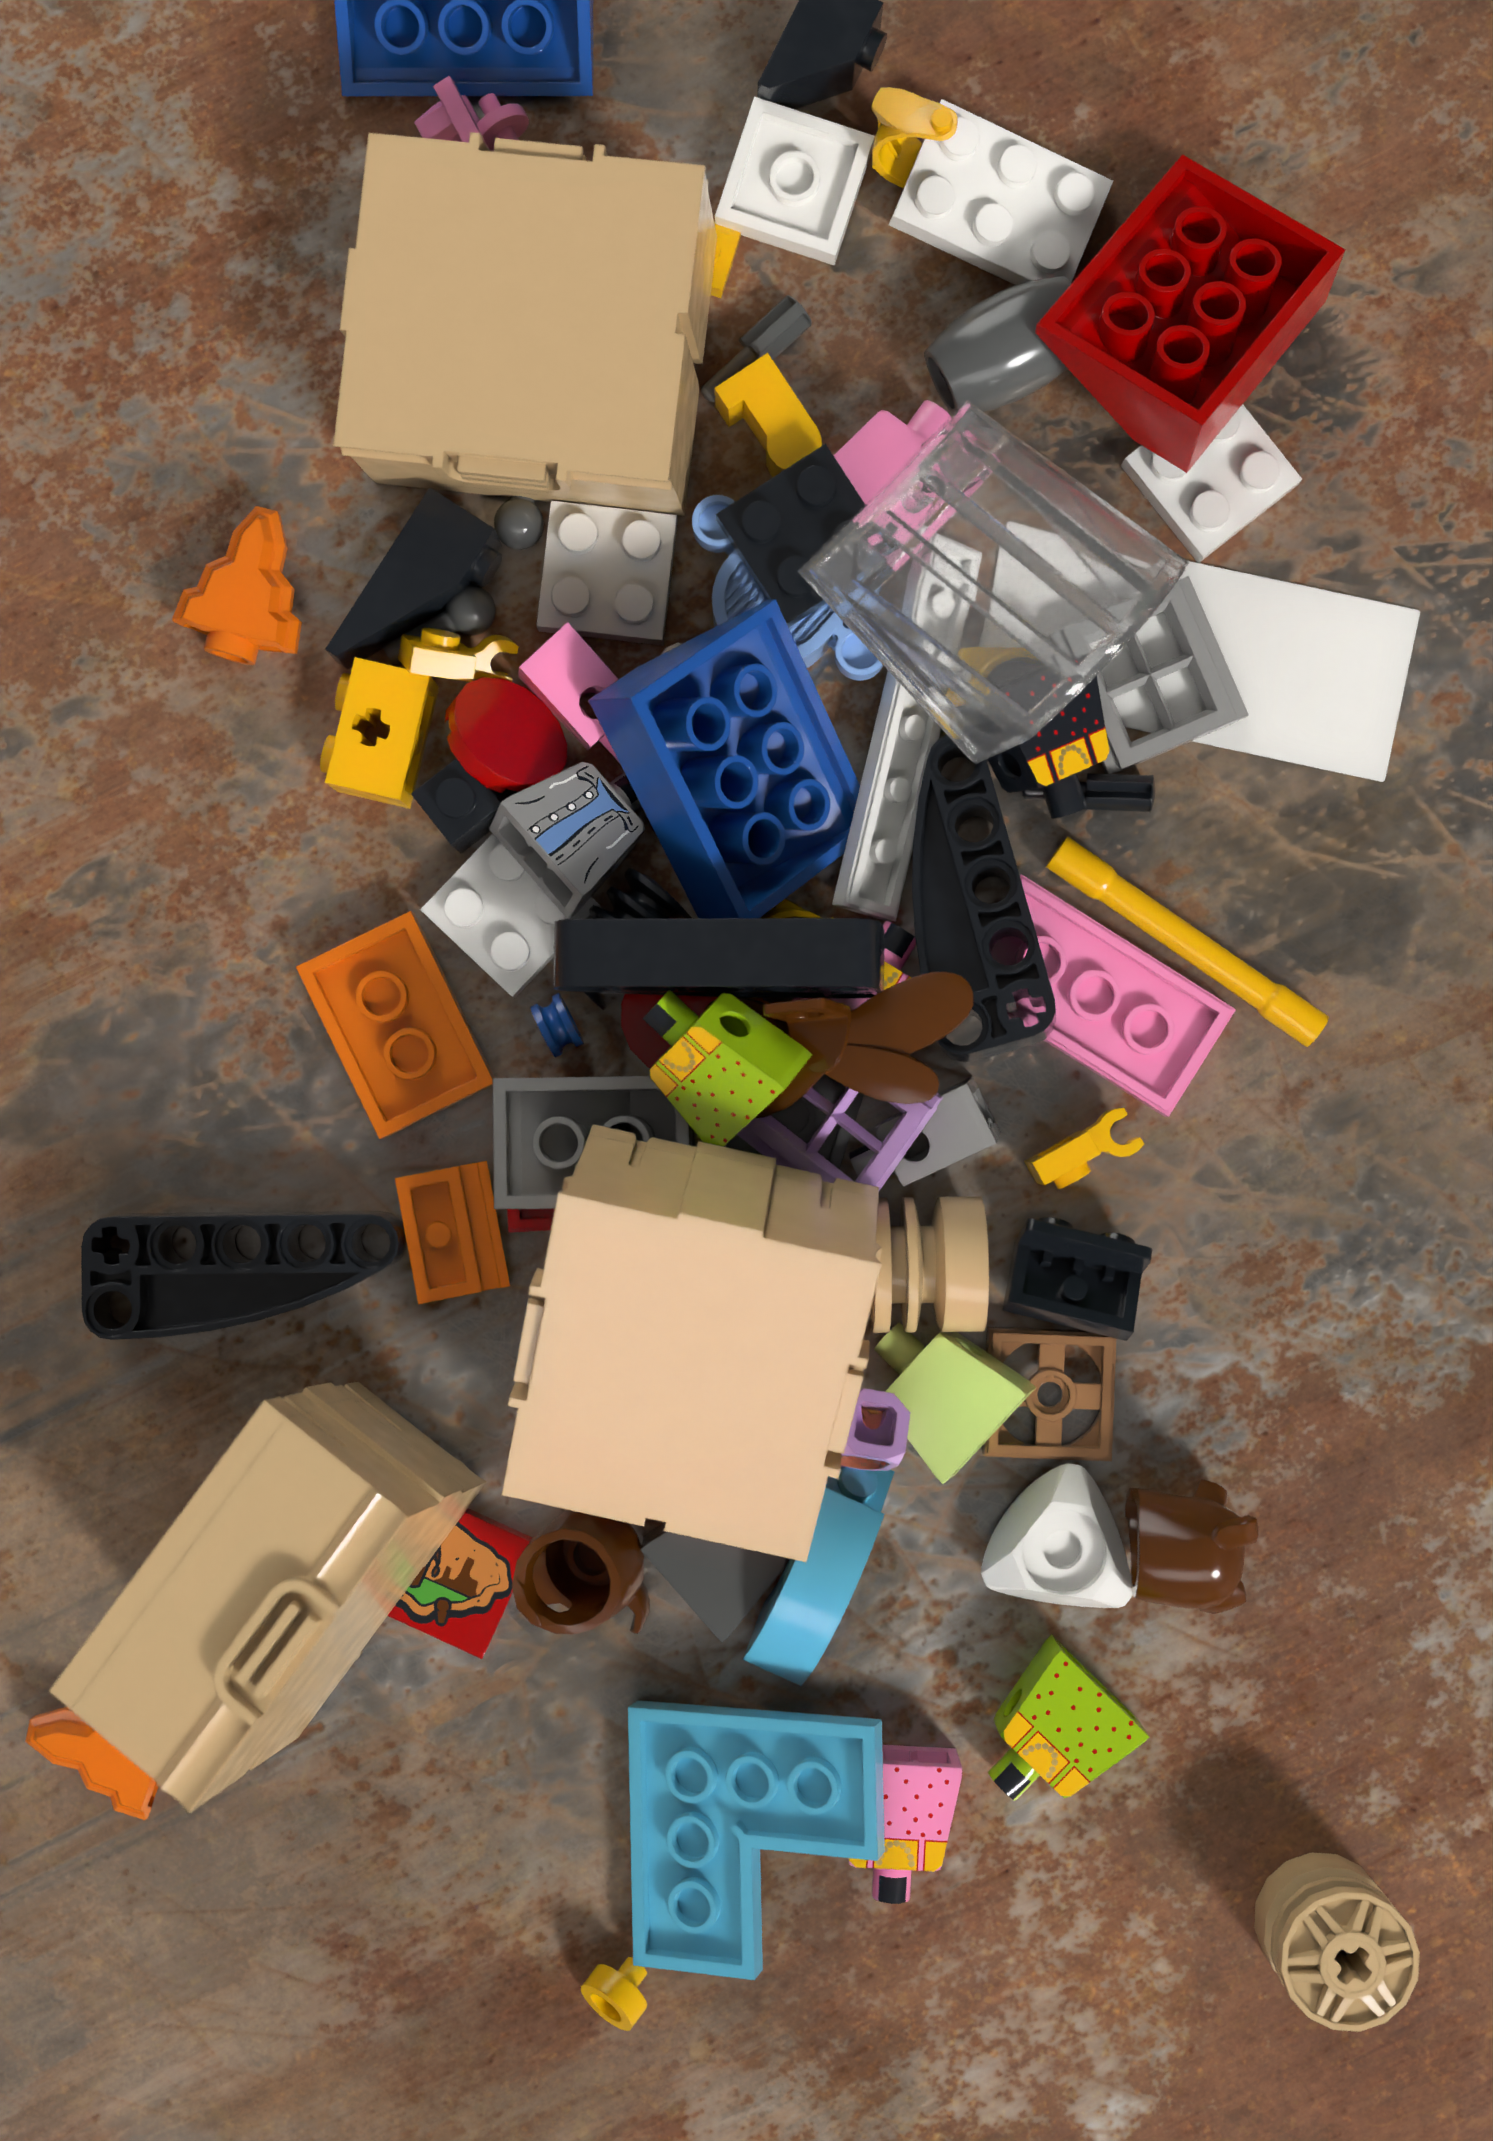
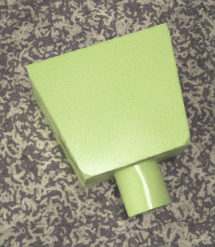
M899 1322L874 1348L900 1375L885 1392L894 1393L910 1412L907 1439L942 1484L958 1473L1036 1388L1029 1380L958 1332H940L925 1347L910 1332H904L903 1325Z

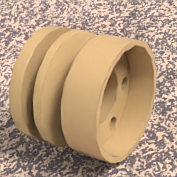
M982 1196L938 1197L934 1206L931 1226H920L917 1207L913 1197H903L901 1199L899 1226H890L887 1198H878L876 1243L882 1247L879 1260L882 1265L869 1312L872 1332H890L892 1303H901L904 1332H916L921 1303H933L936 1322L941 1332L985 1331L989 1303V1249L986 1214Z
M1311 1852L1287 1860L1266 1879L1256 1900L1254 1929L1266 1959L1278 1974L1279 1980L1290 1998L1308 2018L1332 2030L1361 2032L1386 2023L1407 2004L1418 1981L1420 1952L1408 1922L1360 1865L1338 1854ZM1342 1949L1348 1953L1346 1956L1340 1953Z

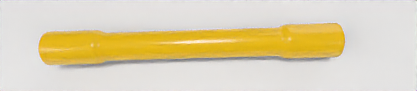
M1066 836L1046 864V868L1089 898L1101 901L1256 1008L1264 1019L1305 1047L1311 1045L1326 1026L1329 1020L1328 1015L1286 986L1273 982L1118 875L1111 865L1069 836Z

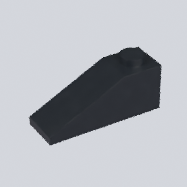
M429 487L325 650L338 664L346 669H350L353 666L354 657L366 659L382 650L383 645L444 611L447 602L458 593L464 591L469 585L478 584L481 587H485L497 572L502 561V554L498 552L502 544L495 528Z

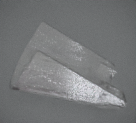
M966 400L921 445V448L846 524L839 528L797 572L972 762L979 763L1031 739L1075 698L1151 617L1175 586L1189 562Z

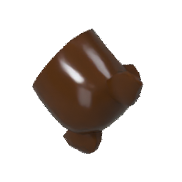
M1203 1479L1198 1482L1195 1494L1192 1497L1172 1495L1152 1489L1129 1488L1126 1495L1125 1517L1128 1521L1133 1597L1149 1603L1176 1608L1197 1609L1212 1614L1241 1606L1246 1602V1591L1241 1581L1245 1546L1257 1541L1259 1533L1257 1518L1250 1515L1240 1517L1226 1507L1228 1502L1227 1491L1217 1483Z
M572 1510L564 1511L532 1538L516 1562L512 1590L517 1609L532 1625L554 1634L574 1635L598 1627L628 1605L634 1613L630 1631L638 1634L641 1632L650 1613V1598L648 1590L643 1583L644 1554L640 1550L641 1543L636 1531L630 1523ZM560 1603L569 1608V1610L557 1612L547 1605Z

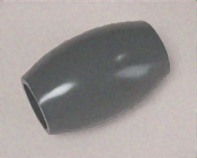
M1059 276L1028 281L990 296L972 306L952 321L925 350V362L933 384L945 406L954 416L991 411L1017 402L1045 387L1068 369L1035 333L1037 323L1072 284L1068 278Z

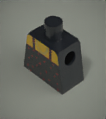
M1092 654L1055 662L960 701L962 710L985 752V756L1002 789L1007 793L1041 788L1051 819L1064 817L1087 807L1077 772L1106 760L1109 754L1106 727Z

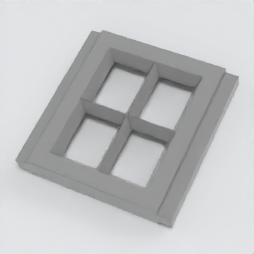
M1189 576L1175 580L1065 627L1061 631L1049 635L1047 638L1057 662L1092 654L1109 745L1108 757L1101 762L1106 774L1121 772L1231 725L1249 715ZM1165 612L1183 655L1151 668L1133 628V624ZM1121 630L1139 674L1107 687L1089 643ZM1188 666L1207 710L1174 723L1156 680ZM1145 685L1163 729L1131 742L1113 698Z

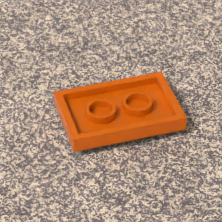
M412 911L296 966L379 1139H384L493 1086V1078L495 1077L419 921Z

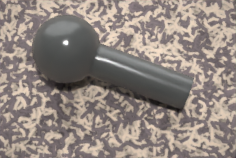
M511 496L510 500L504 502L496 511L494 528L499 540L504 545L512 549L523 550L532 547L539 541L544 530V519L541 511L535 505L534 499L523 496Z
M471 584L464 591L451 598L447 602L444 611L404 634L421 637L423 628H435L453 633L459 632L467 636L482 634L490 628L495 619L496 607L494 600L484 588ZM401 636L382 646L395 667L403 665L398 660Z

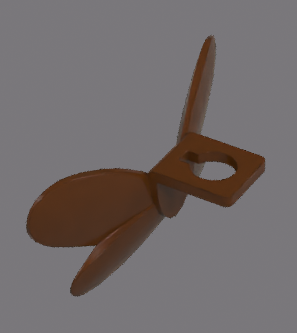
M926 973L883 990L882 993L874 995L853 1011L847 1005L825 998L765 1004L748 998L736 997L812 1054L787 1088L755 1118H764L788 1108L804 1096L824 1074L852 1090L877 1100L900 1104L923 1103L931 1100L939 1088L937 1074L929 1066L911 1057L909 1054L925 1048L950 1034L969 1016L974 1001L970 984L962 976L955 973ZM715 1000L711 1001V1002L705 1007L704 1011H705Z

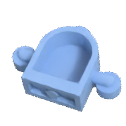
M723 495L706 497L698 503L692 515L693 534L698 544L707 551L714 553L725 552L728 555V558L719 569L713 585L712 610L714 627L767 601L762 590L716 521V514L735 502ZM879 570L789 627L807 668L818 661L831 648L835 651L834 658L839 671L852 680L862 681L870 679L882 669L887 654V645L883 635L870 625L856 624L850 626L881 592L885 576Z

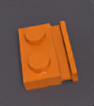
M487 1161L395 1178L418 1304L510 1286L497 1212L494 1209V1196Z

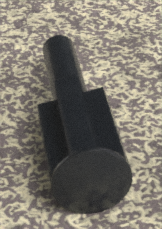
M1087 773L1086 782H1080L1087 803L1085 810L1149 813L1152 811L1155 800L1153 775ZM1041 788L1022 791V796L1025 799L1045 800Z

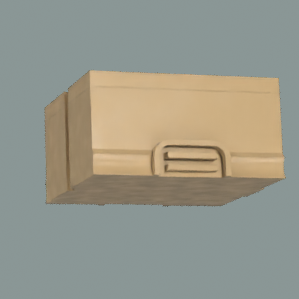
M470 132L469 142L368 133L356 249L349 248L340 323V331L346 338L333 446L340 447L342 455L350 456L375 483L426 489L430 487L435 490L501 497L523 496L538 501H560L685 516L699 398V383L694 364H703L717 243V233L708 193V179L705 176V165L608 156L605 145L598 144L594 145L593 161H586L583 147L574 145L495 138L494 151H491L486 147L481 134Z
M593 1124L573 1176L564 1178L562 1191L558 1192L544 1269H536L529 1288L531 1298H529L513 1379L515 1383L508 1402V1406L518 1408L502 1495L644 1526L646 1518L666 1522L664 1531L807 1562L828 1477L839 1478L841 1457L845 1451L864 1375L863 1369L867 1368L869 1360V1341L863 1340L882 1265L879 1261L882 1247L876 1243L879 1187L836 1178L834 1183L825 1182L822 1180L821 1174L776 1165V1158L700 1141H698L697 1147L653 1137L647 1142L636 1140L635 1133Z
M331 1382L305 1387L301 1393L287 1395L284 1399L277 1397L264 1400L49 1692L154 1779L161 1790L176 1798L186 1811L190 1813L244 1776L248 1769H254L301 1735L352 1664L363 1653L362 1649L422 1568L429 1562L487 1481L473 1473L462 1461L450 1455L359 1382L348 1383L344 1387L342 1385L335 1386Z

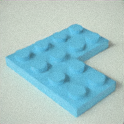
M637 1700L628 1707L633 1965L755 1980L763 1971L760 1849L878 1861L885 1852L882 1719Z

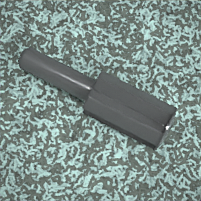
M787 295L739 339L744 348L701 387V393L704 398L709 402H714V388L766 353L774 360L812 325L811 319L802 305L792 296Z

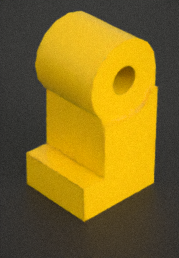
M768 353L714 388L716 409L728 427L744 418L762 447L766 450V465L772 477L822 446V438L817 426Z

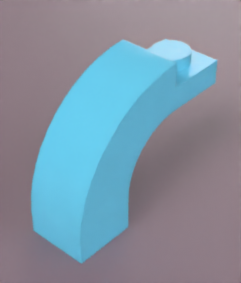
M841 1467L838 1479L828 1477L807 1562L789 1559L780 1579L761 1608L743 1657L744 1661L800 1686L807 1680L830 1643L867 1563L884 1517V1513L881 1511L894 1471H868Z

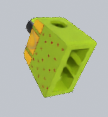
M669 990L643 1017V1020L671 1045L649 1069L651 1080L699 1138L709 1144L724 1147L787 1088L812 1056L801 1044L736 997L727 993H721L698 1016Z
M1051 1634L995 1714L993 1720L999 1735L1011 1748L988 1771V1774L997 1786L1014 1801L1039 1776L1060 1796L1067 1798L1074 1795L1141 1746L1149 1738V1735L1139 1719Z

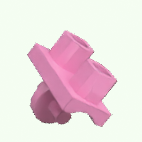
M447 76L433 86L441 101L433 105L415 121V125L422 138L469 142L470 132L480 133L486 147L491 151H494L495 138L519 140L518 138L525 132L529 124L528 116L521 105L506 104L501 106L494 93L487 94L479 100V106L485 115L480 120L466 95L459 93L450 76Z

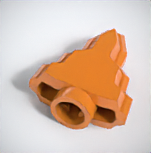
M255 506L233 531L226 556L207 563L197 587L184 589L172 621L207 635L203 649L212 655L241 664L255 665L259 649L297 654L302 622L292 614L295 589L282 573L288 547L281 515L278 511Z
M68 1707L35 1715L30 1719L25 1740L27 1744L52 1764L77 1769L87 1789L111 1798L114 1811L142 1820L148 1818L159 1788L156 1781Z

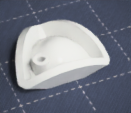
M1067 1463L1048 1471L1031 1483L1014 1500L997 1524L987 1545L981 1566V1575L988 1588L1029 1600L1081 1607L1119 1608L1125 1606L1133 1595L1129 1565L1110 1509L1091 1475L1081 1465Z

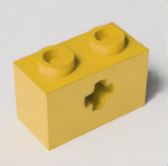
M354 657L351 674L343 673L341 675L336 690L335 709L341 711L336 736H327L321 753L320 770L327 773L325 783L340 793L410 809L413 800L411 793L415 791L439 686L433 678L427 675L409 673L404 668ZM377 720H381L390 732L386 739L377 737L376 745L373 746L364 736V732L368 726L376 728Z

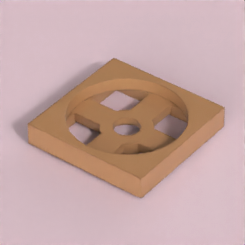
M987 1326L986 1352L1002 1363L1014 1350L1023 1344H1038L1037 1372L1029 1379L1036 1388L1019 1406L1028 1407L1036 1416L1035 1444H1027L1017 1439L1002 1424L984 1443L982 1454L987 1457L1112 1462L1116 1338L1084 1330ZM1065 1345H1076L1089 1355L1100 1374V1383L1072 1382L1064 1374ZM1046 1382L1058 1384L1062 1391L1061 1400L1056 1405L1050 1407L1042 1405L1037 1396L1038 1389ZM1072 1409L1099 1410L1094 1423L1082 1436L1068 1444L1061 1445L1062 1418L1066 1417Z

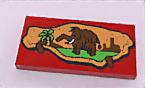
M468 1508L388 1616L483 1659L513 1594L512 1584L516 1562L532 1540V1537Z

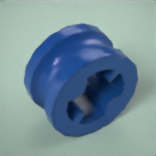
M560 993L552 996V1002L547 1007H541L539 1004L530 1007L537 1026L555 1058L563 1054L562 1050L567 1044H574L576 1047L584 1044L580 1031Z

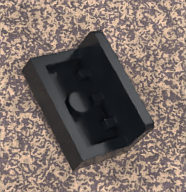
M1059 1218L1027 1219L1014 1241L1003 1311L1127 1341L1134 1332L1141 1277L1144 1270L1151 1263L1152 1248L1135 1244L1132 1238L1120 1233L1108 1232L1098 1235L1074 1229L1069 1222Z

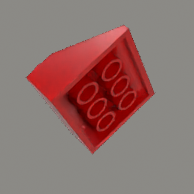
M1182 154L1037 323L1035 333L1134 441L1187 473L1326 302L1346 249Z

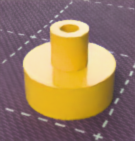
M627 1957L618 1971L608 1965L598 1964L581 1986V1993L588 2004L607 2022L621 2030L630 2031L647 2008V2002L637 1988L646 1977L647 1971L642 1966H634L632 1957Z

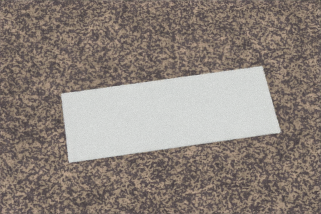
M1006 524L980 647L1023 649L1024 646L1038 647L1044 650L1043 655L1047 656L1046 666L1057 662L1047 639L1049 635L1175 580L1189 576L1249 714L1246 718L1192 742L1379 782L1385 781L1420 616L1419 610L1018 524ZM1165 612L1133 624V628L1151 668L1183 655ZM1121 630L1089 643L1107 687L1139 674ZM1006 661L997 666L987 677L980 693L1043 667ZM1188 666L1156 680L1174 723L1207 710ZM1145 685L1113 698L1125 727L1150 733L1163 729Z

